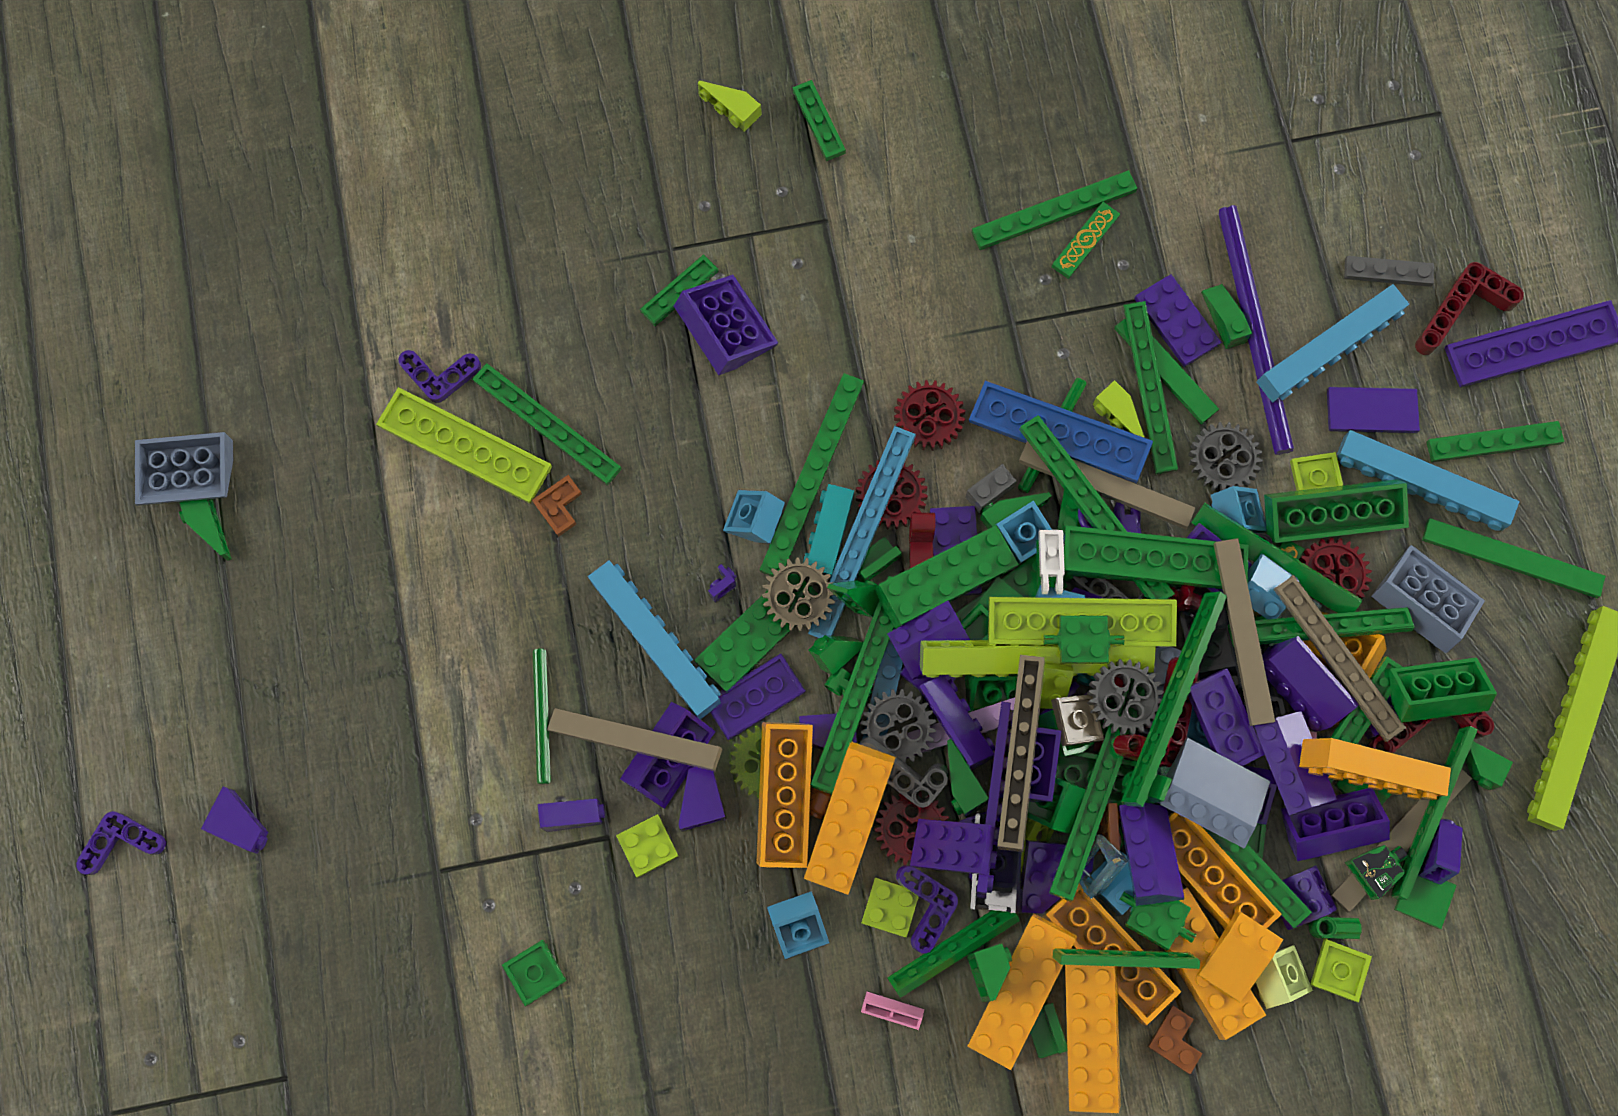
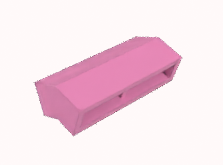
M866 992L861 1012L919 1030L924 1009Z

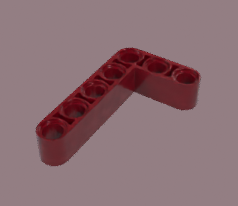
M1470 263L1458 276L1415 343L1417 352L1422 355H1429L1441 344L1473 293L1500 310L1511 311L1523 299V290L1481 263ZM1447 306H1450L1454 311L1449 310ZM1436 323H1440L1443 328L1438 327ZM1425 339L1429 340L1432 345L1427 344Z
M935 513L911 514L909 525L910 568L933 557Z
M1174 657L1169 661L1164 693L1179 657ZM1199 670L1194 677L1193 683L1197 682ZM1188 695L1159 768H1171L1187 737L1192 704ZM1136 734L1119 735L1114 740V750L1120 756L1137 761L1147 737Z
M1485 711L1452 716L1461 728L1472 726L1477 729L1476 723L1480 722L1483 726V732L1477 730L1475 739L1487 736L1494 730V722ZM1434 718L1418 720L1417 725L1411 721L1403 722L1406 729L1400 732L1401 739H1397L1394 736L1385 742L1379 734L1369 742L1367 747L1376 749L1377 743L1383 745L1385 752L1394 753Z

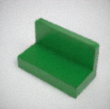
M883 537L869 547L858 576L864 583L866 580H872L901 558V551L897 546L893 548L889 541Z
M1053 1003L1043 1005L1030 1031L1038 1058L1068 1051Z

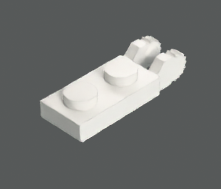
M1039 530L1040 577H1042V594H1048V577H1056V594L1063 593V576L1065 575L1063 530Z

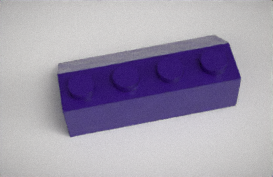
M1299 636L1270 646L1263 653L1262 659L1267 680L1291 705L1294 711H1302L1307 726L1314 732L1331 728L1359 705Z
M941 676L919 686L925 701L948 737L954 742L971 771L994 758L993 751L995 746L989 737L984 739L980 732L983 730L977 718L972 720L968 714V711L971 709L964 698L959 700L955 693L958 689L952 679L947 681L945 676Z
M673 702L670 703L652 730L708 744L716 732L690 711ZM637 753L620 780L665 809L687 776L688 769L693 766Z
M1302 711L1277 717L1274 723L1254 726L1289 815H1295L1338 800L1327 774L1323 773V776L1308 773L1309 769L1299 767L1303 739H1313Z
M1367 788L1337 795L1338 800L1295 815H1289L1287 809L1282 808L1281 814L1288 841L1297 861L1390 840V820L1374 790Z
M1144 803L1143 807L1127 806L1126 804L1119 805L1120 822L1136 906L1184 900L1167 808L1150 803Z

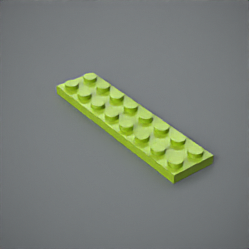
M399 387L376 423L379 428L529 504L532 503L552 468L550 463Z
M989 597V644L1044 645V635L1058 634L1060 616H1108L1110 635H1124L1123 640H1125L1124 645L1110 646H1176V599Z

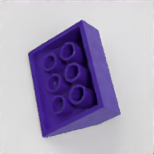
M734 275L684 290L674 304V308L718 375L735 370L778 345L772 332Z

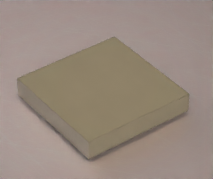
M1081 695L1051 700L1058 730L1062 731V746L1104 740L1100 721H1095L1098 713H1090L1095 706L1087 704L1089 700L1093 699L1092 696Z

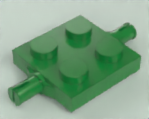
M1060 616L1058 634L1043 636L1044 645L1058 644L1060 664H1108L1110 645H1124L1125 640H1123L1124 635H1110L1108 616Z
M1125 891L1122 893L1119 900L1131 906L1130 916L1125 926L1166 951L1170 949L1175 938L1178 936L1183 937L1190 943L1194 941L1197 934L1184 927L1185 919L1191 910L1189 906L1179 900L1136 906L1133 896Z

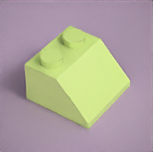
M1294 945L1276 951L1270 963L1256 980L1259 996L1264 1002L1266 1009L1292 1002L1313 991Z

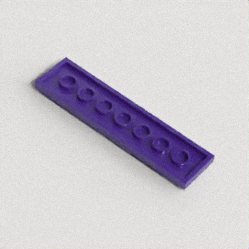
M1609 300L1448 344L1444 349L1459 387H1464L1618 344V315L1612 301Z
M1001 701L985 823L986 825L994 826L995 831L987 875L979 874L978 898L986 899L987 893H992L994 876L989 874L990 869H995L997 851H993V845H998L1000 827H996V821H1001L1002 803H999V798L1004 796L1005 780H1002V775H1006L1008 756H1005V752H1009L1011 733H1008V729H1012L1014 710H1010V702Z

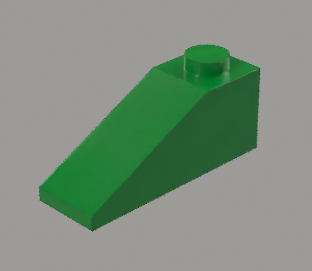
M1223 284L1202 290L1201 293L1225 349L1246 343L1252 332L1243 312Z
M1048 492L1000 500L996 504L991 502L982 509L983 513L980 520L987 529H990L1032 501L1040 509L1050 501L1052 495Z
M203 499L180 502L182 511H179L182 522L190 526L219 555L227 561L231 560L232 558L213 500Z
M855 580L828 584L827 588L854 613L873 618L879 602L874 591L878 586L876 583L866 580L865 583Z

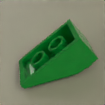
M949 739L947 746L954 799L951 802L957 814H963L967 818L987 806L989 798L952 739Z

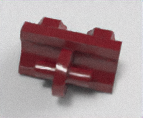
M1184 585L1178 589L1169 586L1174 592V595L1169 599L1177 600L1178 614L1183 610L1188 612L1190 608L1196 610L1200 607L1202 596L1193 592L1194 586Z

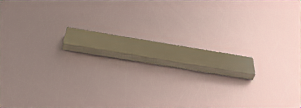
M1027 441L1018 463L1054 477ZM1072 459L1099 495L1181 528H1188L1195 507Z
M1239 540L1218 541L1214 543L1223 593L1227 596L1225 603L1250 726L1274 723L1275 718Z
M1292 575L1273 589L1350 695L1359 704V707L1383 740L1387 742L1406 729L1295 576Z
M556 708L553 711L547 728L552 733L711 771L716 770L722 748L719 746Z
M1462 769L1447 805L1472 779ZM1422 798L1417 800L1391 828L1390 840L1379 842L1374 848L1385 845L1389 851H1392L1397 846H1401L1406 851L1413 842L1430 799ZM1351 872L1334 890L1331 897L1348 913L1367 893Z

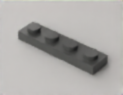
M1347 256L1345 258L1344 279L1431 287L1434 284V263Z

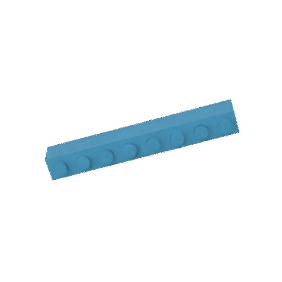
M1392 284L1263 374L1256 383L1272 403L1279 398L1283 401L1293 393L1291 389L1294 387L1300 389L1309 382L1308 377L1311 375L1314 378L1326 370L1324 368L1325 365H1334L1341 359L1340 355L1342 353L1350 354L1358 347L1356 344L1359 341L1364 344L1374 336L1372 332L1377 330L1379 333L1390 325L1388 323L1389 320L1393 319L1395 322L1405 314L1403 310L1409 305L1408 301Z
M1352 430L1343 437L1336 455L1337 460L1344 467L1358 469L1363 475L1368 477L1374 476L1382 481L1397 479L1406 482L1408 494H1417L1424 497V500L1429 503L1443 505L1448 511L1459 512L1466 515L1469 520L1483 522L1493 530L1503 531L1511 525L1520 502Z
M610 560L587 576L590 582L697 718L702 719L721 704L718 698L721 693L714 684L710 686L704 680L707 676L699 666L695 669L691 664L693 658L686 649L680 650L677 646L679 641L672 632L668 634L663 627L666 624L658 614L654 617L649 611L652 607L648 601L637 596L638 589L631 580L627 583L622 577L625 573L618 564L613 565Z

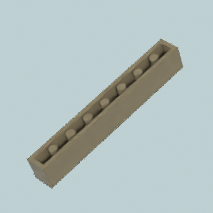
M1020 655L998 838V849L1023 852L1045 668L1044 657Z

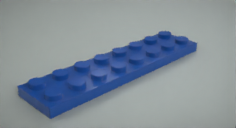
M987 381L984 382L969 418V423L1027 443L1019 428L1039 415L1072 459L1128 481L1138 482L1152 446V440Z

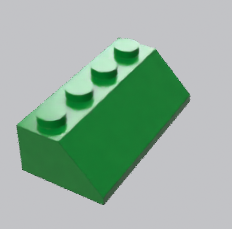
M1477 657L1392 668L1389 670L1392 706L1401 723L1489 711L1497 695Z
M1002 943L966 955L982 1002H990L996 999L1010 970L1009 962H1012V957L1008 947L1004 948Z

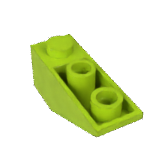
M704 81L698 82V94L705 102L709 101L720 115L724 114L728 117L734 127H739L745 132L762 115L761 104L747 92Z
M1114 380L1095 398L1093 403L1095 411L1100 416H1105L1110 421L1111 426L1144 438L1131 396Z

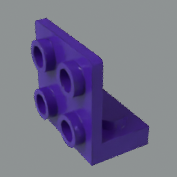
M1316 865L1282 880L1312 911L1298 926L1329 915L1337 910ZM1281 915L1287 930L1293 929L1290 923Z

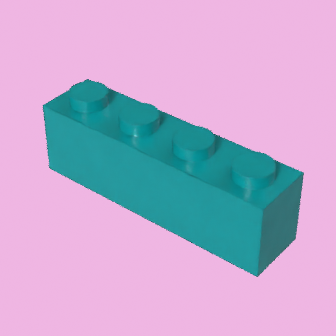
M828 484L827 491L822 490L819 502L823 503L822 509L816 512L814 524H817L815 532L810 534L808 545L812 546L810 553H805L803 563L806 558H808V565L810 566L816 561V569L819 570L824 567L823 576L830 574L832 577L851 510L854 490Z

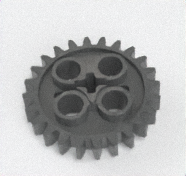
M1219 422L1216 428L1210 424L1208 431L1203 428L1200 432L1201 435L1197 434L1194 438L1196 442H1192L1190 446L1194 450H1191L1188 456L1193 457L1189 465H1195L1191 472L1199 473L1196 480L1204 479V487L1209 483L1212 484L1211 491H1214L1216 487H1219L1220 491L1232 486L1243 487L1244 485L1248 487L1251 483L1250 480L1254 481L1257 477L1255 473L1261 470L1257 465H1260L1263 460L1257 457L1261 455L1262 451L1255 450L1259 442L1252 443L1251 440L1254 438V435L1247 437L1248 429H1244L1242 432L1239 431V424L1234 429L1231 428L1230 422L1225 427ZM1222 439L1230 441L1231 446H1225ZM1235 447H1241L1229 459L1226 458L1216 468L1210 469V466L1217 463L1221 457L1228 455ZM1205 452L1212 453L1214 459H1208ZM1236 456H1242L1246 463H1240ZM1219 469L1227 470L1229 476H1223Z
M1119 659L1116 662V666L1111 661L1107 664L1108 669L1104 666L1099 669L1101 674L1096 673L1093 676L1096 681L1089 683L1094 690L1087 692V695L1093 697L1087 704L1095 706L1090 713H1098L1099 715L1095 721L1103 720V729L1110 725L1112 734L1117 729H1119L1120 735H1124L1127 730L1129 735L1135 734V729L1139 734L1144 732V727L1149 729L1152 726L1150 721H1154L1155 714L1159 708L1158 705L1162 701L1158 696L1164 693V691L1157 690L1156 688L1161 684V681H1153L1156 674L1148 675V666L1141 670L1140 662L1132 666L1131 659L1127 660L1125 665ZM1114 677H1118L1123 681V687L1115 685ZM1130 679H1133V685L1131 686L1127 694V699H1129V701H1127L1123 705L1121 717H1119L1118 711L1121 708L1125 699L1123 694L1128 691ZM1136 686L1144 689V697L1137 694ZM1109 698L1115 702V709L1107 706L1106 699ZM1129 707L1137 711V718L1129 715Z
M892 689L891 696L889 697L885 692H882V700L874 697L877 704L875 706L868 704L871 712H863L868 717V721H861V724L867 726V729L861 731V733L868 734V738L878 741L895 756L901 758L904 763L906 762V757H909L914 762L915 753L921 757L923 756L921 748L929 750L926 741H934L929 736V733L936 732L935 729L930 728V725L935 723L936 720L928 718L933 711H925L928 703L921 705L919 703L921 696L915 700L912 699V691L908 696H904L903 689H901L899 695H896L894 689ZM901 705L910 707L911 714L909 717L901 718L898 715L897 711ZM881 714H886L890 718V723L886 727H879L877 725V717ZM914 717L918 718L916 722L904 726L902 733H898L896 730L882 737L879 736L880 732L894 727V721L896 720L899 723H903ZM911 726L918 727L921 732L919 738L915 740L907 736V730ZM891 735L899 739V745L895 749H890L886 745V739Z

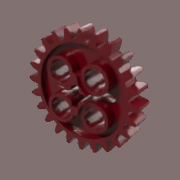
M925 380L924 386L916 382V389L909 385V394L902 391L901 396L903 399H897L899 406L894 407V412L897 413L894 415V421H898L896 427L916 435L914 448L918 444H922V450H925L926 446L930 445L931 450L934 451L935 445L938 444L940 449H943L944 441L950 445V437L957 439V432H962L963 427L960 424L965 423V418L961 416L965 415L966 412L964 409H960L963 406V401L957 402L959 394L952 395V387L945 390V383L938 387L936 380H934L932 385H929L928 380ZM933 397L938 402L930 404L927 402V399ZM941 405H946L945 407L938 409ZM915 409L918 410L920 414L917 416H912L909 414V411ZM946 414L950 417V420L942 421L939 416ZM928 426L933 431L931 433H924L921 428Z
M878 460L876 461V468L868 465L869 473L862 471L864 479H858L857 483L860 487H856L855 492L860 494L856 496V501L861 502L858 505L859 510L878 467ZM904 463L896 485L901 478L904 481L896 488L895 495H891L878 527L882 523H886L887 530L890 528V524H894L896 530L899 523L907 527V520L911 519V514L922 513L919 508L925 509L926 504L922 501L928 498V495L924 494L928 487L921 486L925 482V478H918L920 470L913 472V464L905 467ZM903 488H910L913 493L911 495H904L901 490ZM890 505H897L900 510L893 513L889 511L888 507Z
M1330 537L1327 540V544L1324 539H1321L1318 545L1314 542L1310 546L1311 549L1307 548L1304 551L1306 556H1301L1300 562L1360 599L1365 597L1362 592H1367L1370 589L1365 584L1372 582V579L1366 576L1372 573V570L1365 568L1370 561L1362 560L1366 555L1365 553L1357 554L1358 546L1351 549V541L1343 545L1342 538H1339L1334 543L1333 538ZM1340 558L1348 562V567H1344L1340 563ZM1317 559L1323 560L1326 564V568L1320 567L1317 563ZM1342 580L1348 581L1351 589L1345 588ZM1318 601L1317 607H1320L1322 603Z
M919 791L918 795L922 798V792ZM900 793L899 800L891 796L892 804L884 802L887 810L878 811L883 818L875 820L881 827L875 828L874 832L881 833V836L876 838V842H884L880 850H889L886 855L887 858L894 855V863L902 859L904 866L907 865L908 861H911L912 851L907 848V842L912 839L915 840L916 833H908L909 827L899 820L896 815L900 814L910 826L917 825L918 819L947 821L949 816H941L945 808H936L938 800L927 807H918ZM906 808H916L918 815L915 818H909L905 814ZM892 824H899L902 827V833L893 835L889 827Z

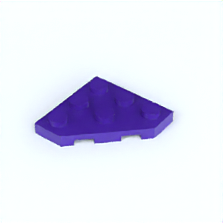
M1026 840L1020 888H1023L1022 912L1043 914L1060 899V897L1050 894L1049 891L1066 843ZM1094 846L1091 848L1080 881L1093 869Z

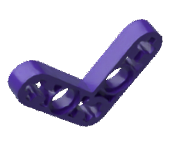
M406 350L398 358L402 369L434 403H440L447 399L481 369L478 357L471 353L462 356L439 376H436L414 351ZM408 357L409 359H412V361L416 365L415 369H413L412 366L406 362V359ZM470 361L471 363H474L475 366L471 368L470 366H467L466 363ZM460 367H461L462 370H464V372H465V375H464V376H463V374L461 373V371L459 370ZM419 373H429L427 380L422 382L417 380ZM452 373L459 375V380L455 383L448 382V377ZM433 384L441 394L437 396L429 386Z
M114 811L105 814L79 856L76 867L80 873L85 875L98 873L119 838L145 853L153 855L159 854L165 849L166 840L159 833L124 814ZM112 818L116 819L118 823L125 826L123 827V829H121L120 827L112 826L110 820ZM132 827H137L139 829V836L131 840L128 832ZM100 837H105L107 845L104 849L99 850L96 842ZM145 837L156 840L158 846L151 848L152 845L143 840ZM93 851L100 854V856H94L95 854H90V852ZM86 860L91 861L93 864L92 868H87Z
M904 865L897 870L896 879L898 883L930 903L911 937V946L915 951L928 953L935 946L956 909L958 898L953 891L917 868ZM911 871L910 875L918 880L917 883L906 880V877L903 876L904 873ZM925 882L932 884L933 889L929 895L922 893V885ZM940 894L941 896L948 897V900L951 902L949 905H944V901L936 896ZM932 915H938L940 919L939 925L935 928L929 925V919ZM924 928L934 932L933 935L927 934V932L923 931ZM919 938H925L927 945L920 946Z

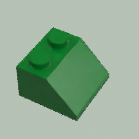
M1056 777L1052 802H1029L1027 817L1051 829L1070 834L1086 789Z

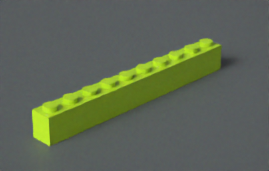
M1605 606L1589 614L1587 620L1589 627L1581 638L1583 646L1574 661L1576 668L1568 679L1570 687L1568 693L1564 695L1561 701V706L1563 707L1561 715L1556 718L1554 724L1556 731L1548 742V749L1550 750L1541 765L1543 772L1534 787L1536 792L1534 800L1530 802L1527 813H1529L1527 821L1552 831L1564 829L1618 655V611Z
M988 640L921 641L920 669L923 675L931 678H936L940 675L962 677L965 674H972L975 677H984L986 674L1007 677L1009 674H1018L1020 655L1044 657L1047 664L1073 666V676H1077L1078 673H1087L1091 676H1094L1096 673L1101 674L1099 669L1103 666L1108 669V665L1060 664L1058 645L989 644ZM1110 646L1109 662L1112 661L1116 666V662L1121 659L1125 665L1126 661L1131 659L1132 666L1140 662L1141 670L1148 666L1149 670L1147 673H1154L1156 646Z

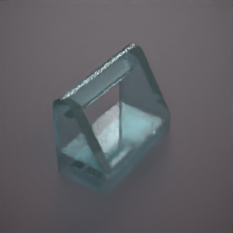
M1098 835L1094 840L1085 867L1099 849H1101L1108 863L1095 880L1084 870L1079 882L1084 892L1091 899L1101 895L1128 862L1102 835Z

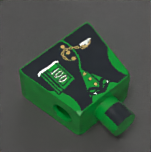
M1382 845L1351 858L1344 863L1370 899L1376 900L1380 899L1405 874L1399 863L1405 860L1408 855L1401 846H1397L1392 851H1389L1387 846Z

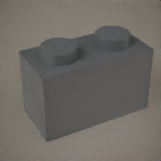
M1002 464L969 488L965 498L972 506H975V510L980 514L985 506L991 502L994 504L1014 489L1016 480Z

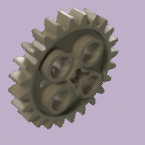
M799 557L796 558L795 564H792L790 559H787V566L779 563V571L771 569L774 577L766 576V580L770 582V585H763V588L768 593L762 594V598L769 601L765 602L763 606L771 607L767 615L775 614L773 622L781 620V628L789 624L790 631L793 630L794 626H797L799 632H801L802 626L805 625L808 630H811V623L818 627L819 618L824 621L827 619L824 612H832L828 605H835V601L829 598L835 595L827 587L828 584L834 582L827 583L831 575L823 576L825 568L822 567L817 570L816 561L810 566L808 565V558L805 559L803 564H800ZM791 574H797L800 576L801 581L797 585H792L788 582V577ZM809 577L810 579L803 590V596L805 597H800L793 611L789 613L788 609L795 599L793 592H798L805 578ZM818 585L821 592L813 596L808 592L809 586ZM781 594H787L790 601L786 605H781L777 602V597ZM802 604L810 608V612L806 616H802L797 612V608Z

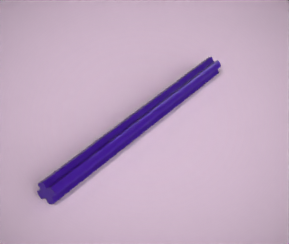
M1231 205L1230 207L1219 209V218L1240 308L1252 332L1248 342L1258 380L1275 366L1237 206ZM1259 386L1275 455L1293 452L1294 446L1283 401L1279 398L1272 403Z

